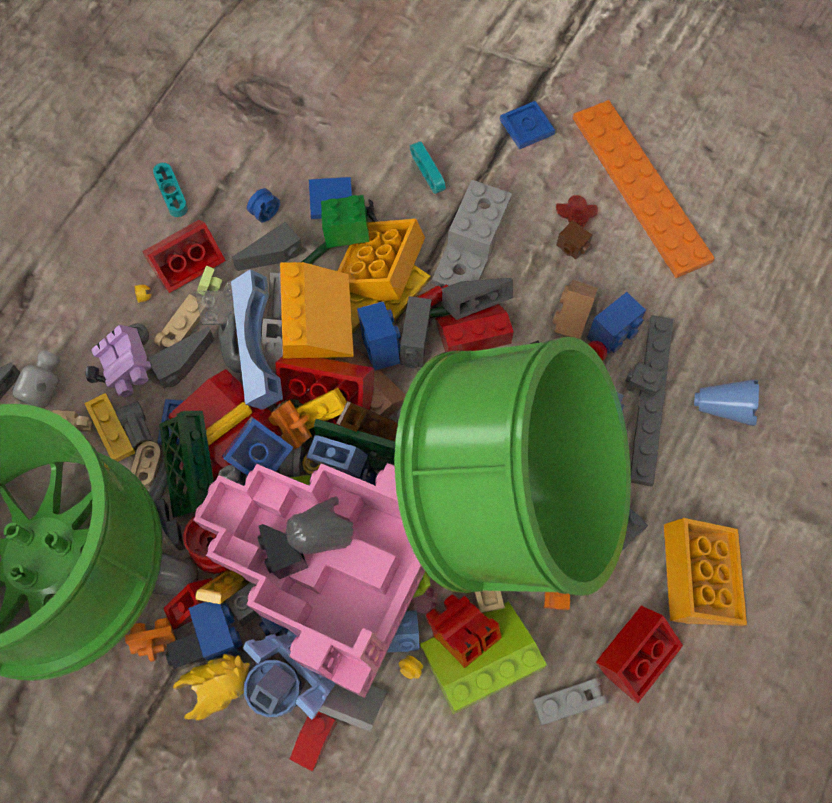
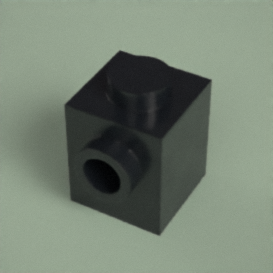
M196 633L166 644L168 651L165 653L167 662L176 670H182L206 660L203 657Z

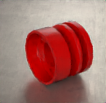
M195 516L192 517L186 525L183 534L184 545L189 555L194 559L198 568L206 573L217 574L227 571L228 568L215 563L206 556L210 542L217 535L200 527L194 521Z

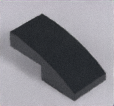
M164 499L154 500L165 534L178 550H184L181 526L177 520L170 521L168 504Z

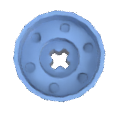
M266 660L257 664L248 673L244 683V696L248 706L255 713L265 717H281L291 712L297 706L296 701L302 690V682L298 673L290 665L278 660ZM274 665H277L282 670L288 672L296 681L287 698L272 715H269L253 703L250 698L257 683Z

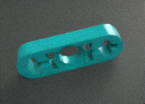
M419 141L411 144V155L432 192L437 194L445 191L444 179L423 143Z
M159 163L153 168V174L168 211L174 217H182L188 211L186 200L171 166L167 163ZM161 172H165L168 179L164 180ZM173 186L176 188L173 193L165 192L167 187ZM176 199L180 206V208L177 209L173 203V200Z

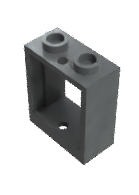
M411 296L408 298L400 347V365H405L408 368L423 367L430 323L431 299Z

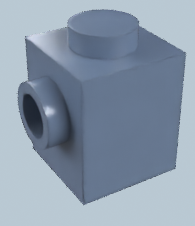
M274 665L257 683L250 700L269 715H272L287 698L296 679L290 676L288 672Z

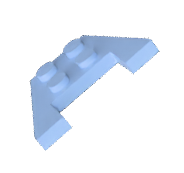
M289 630L285 635L276 637L273 634L265 636L264 640L255 642L252 639L246 641L243 649L257 664L262 663L279 652L312 686L298 696L296 704L311 720L314 719L336 683L303 667L289 657L291 644L297 635Z

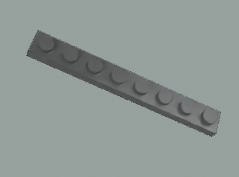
M651 315L649 320L644 365L664 372L655 395L640 390L630 468L631 483L650 487L654 485L674 320Z

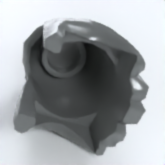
M230 315L227 324H220L219 326L221 353L224 363L230 370L242 373L235 315Z
M338 497L323 501L307 511L295 514L288 519L286 537L294 550L303 554H315L343 549L351 545V536H353L354 531L352 528L353 523L338 517L333 510L334 506L339 504Z
M162 552L160 571L152 594L177 595L189 583L197 582L199 571L194 559L186 557L184 561Z

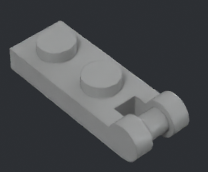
M598 677L533 699L532 703L540 725L542 726L609 703L607 696L603 695L600 688L602 685L600 678ZM591 690L594 699L587 701L584 691Z

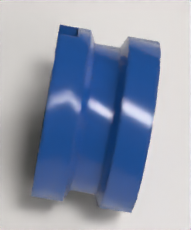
M266 188L255 192L247 203V211L261 223L269 221L280 207V200Z

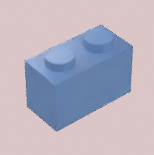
M315 435L307 458L318 465L324 464L343 473L360 477L368 455L357 447Z

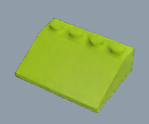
M509 601L504 603L503 609L483 613L487 618H493L499 623L501 639L484 652L481 649L482 655L466 668L435 637L420 644L453 715L542 671L547 666L534 639ZM491 634L485 638V641L490 639ZM472 649L465 654L466 657L472 653Z

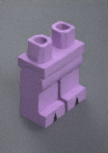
M118 325L106 336L107 338L102 339L91 350L94 357H98L101 361L107 387L115 388L118 396L129 397L134 393L132 383L133 385L140 386L149 380L146 371L151 368L149 361H146V353L137 328Z

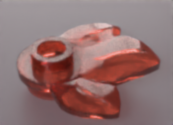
M573 195L569 198L567 204L557 203L555 207L560 217L568 219L569 223L573 220L583 228L589 219L595 217L598 213L597 205H587L586 199L580 195Z

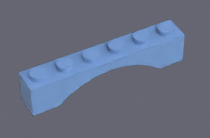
M250 269L232 280L231 286L245 404L263 410L282 400L283 396L280 377L267 364L261 345L262 318L269 298L267 277Z

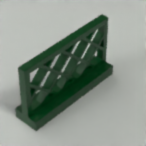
M203 410L181 411L177 413L176 417L159 424L173 517L196 512L197 508L203 504L208 495V489L214 482ZM168 427L172 430L170 436H169ZM177 438L180 439L178 446L176 445ZM173 452L176 454L174 461L172 456ZM181 461L184 464L182 470L179 468ZM176 476L179 477L178 483H176ZM184 486L187 487L186 494L183 492ZM180 499H181L182 502H183V503H182V506H181V509H180V502H179Z
M319 419L315 420V435L357 447L368 456L363 467L380 472L384 470L387 463L395 466V441L360 431L355 432L343 426Z

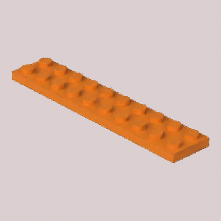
M607 100L574 113V122L675 278L713 263L714 256L611 102Z

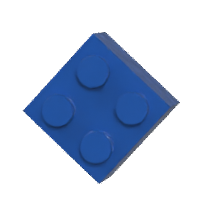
M628 292L624 293L594 318L587 339L590 342H602L607 348V354L611 351L615 353L622 347L624 340L627 338L631 340L639 332L637 328L644 322L642 318L646 309Z
M384 302L357 308L361 337L374 371L400 364L399 354L401 345L397 339H401L398 326H393L392 324L394 318L391 309L387 310Z
M250 417L222 457L246 475L254 470L256 464L276 472L294 447L253 417Z
M206 601L189 608L203 657L207 661L222 658L223 654H230L234 657L241 655L239 647L243 646L239 632L236 631L235 627H232L231 623L235 622V618L227 602L216 604Z

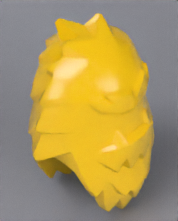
M223 654L222 658L209 660L207 664L196 666L189 672L181 675L180 679L173 685V689L177 690L192 685L191 689L196 692L198 700L195 708L184 715V718L188 720H202L214 712L226 709L232 699H236L244 693V683L250 664L243 663L239 655L234 657L230 654Z

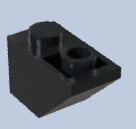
M264 524L258 526L261 535L257 537L262 550H266L268 558L264 560L269 573H273L279 579H282L308 568L304 554L290 546L285 533Z

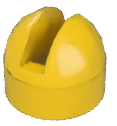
M145 284L134 286L138 303L146 302L151 298L152 294H146L145 291L151 289Z

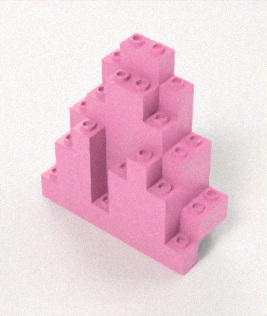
M258 464L247 475L245 486L218 475L216 481L210 485L208 495L203 504L197 508L194 521L200 527L217 535L210 542L206 556L215 563L241 574L249 582L256 584L249 592L246 605L262 617L289 629L297 635L291 644L289 657L303 667L365 698L425 573L411 548L402 523L396 493L395 466L386 464L384 470H381L377 475L376 486L324 464H321L319 469L313 472L310 486ZM338 497L339 504L335 505L333 510L338 517L353 523L352 528L354 531L353 536H351V545L343 549L304 554L308 568L282 579H279L273 573H269L264 560L268 558L266 550H262L257 537L261 535L258 526L264 524L286 534L287 521L290 517L303 513L330 498Z

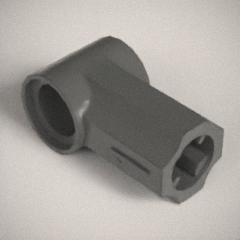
M138 401L116 409L118 419L126 430L134 450L138 449L143 442L153 441L145 423L144 412Z

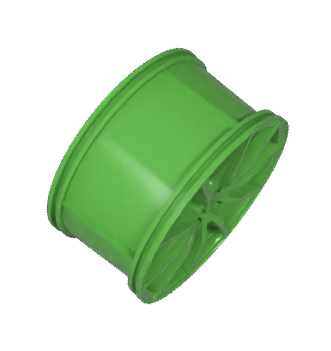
M561 337L536 344L479 351H449L431 358L413 379L405 396L397 427L395 442L396 493L402 523L411 548L423 569L436 583L445 589L459 593L525 591L558 592L584 596L598 591L613 573L623 548L629 518L631 496L629 445L621 404L610 374L598 354L581 339Z
M0 404V494L12 515V523L6 525L3 531L6 538L0 539V587L6 586L0 610V676L24 681L53 679L80 670L102 657L121 641L141 616L154 590L160 571L163 543L161 522L154 500L140 479L124 465L97 452L88 439L69 421L49 410L32 405ZM63 462L86 465L91 481V492L80 503L59 514ZM50 464V484L45 498L35 517L29 519L5 485L32 469ZM92 512L90 528L78 530ZM28 600L31 617L4 632Z

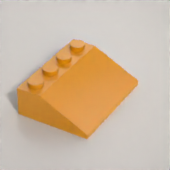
M416 218L368 222L370 242L349 245L337 271L349 274V290L351 293L378 301L400 300L425 236Z
M280 262L283 358L353 357L349 274L304 262Z
M681 518L664 524L670 621L705 625H747L738 529L688 518Z

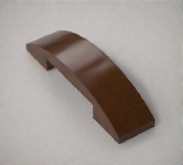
M347 402L337 421L338 425L355 432L360 431L396 442L397 422L360 405Z

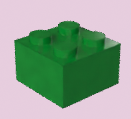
M351 195L345 198H332L321 201L322 229L327 248L370 242L364 195Z

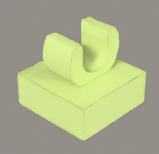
M205 267L196 291L197 294L204 296L207 289L215 293L218 292L222 280L212 277L214 268Z

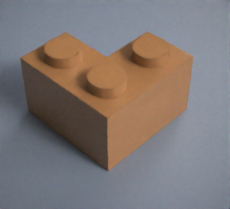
M572 280L570 286H565L559 302L563 304L561 312L556 311L553 324H556L554 332L569 337L581 338L597 287Z

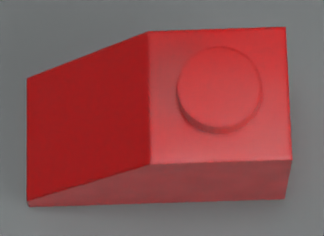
M212 578L189 583L163 608L173 630L192 621L189 608L206 602L197 600L196 592L212 581Z
M318 712L312 720L308 716L298 735L289 760L313 772L337 724L336 720L321 712Z

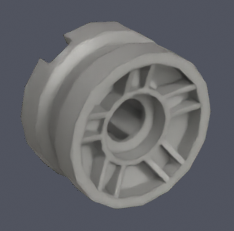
M303 446L291 450L280 465V474L287 477L302 475Z

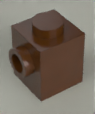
M572 220L559 233L556 245L566 255L577 260L581 254L586 255L592 247L590 242L593 235Z

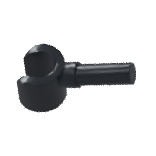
M368 199L369 207H366L367 216L371 218L372 222H378L374 214L373 201Z
M94 366L86 367L85 376L88 382L96 383L99 381L106 383V378L99 375V368Z

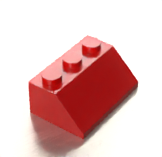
M201 220L195 221L142 251L168 293L202 275L206 266L214 268L226 261L206 223Z
M500 304L458 320L452 315L435 318L445 352L487 350L508 345L512 342L514 331L507 311Z
M641 605L597 659L596 663L609 680L631 699L639 703L683 645L662 614Z

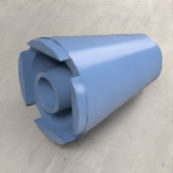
M752 379L700 388V393L695 392L694 406H699V411L755 426L757 422L755 412L758 409L759 401L758 380Z

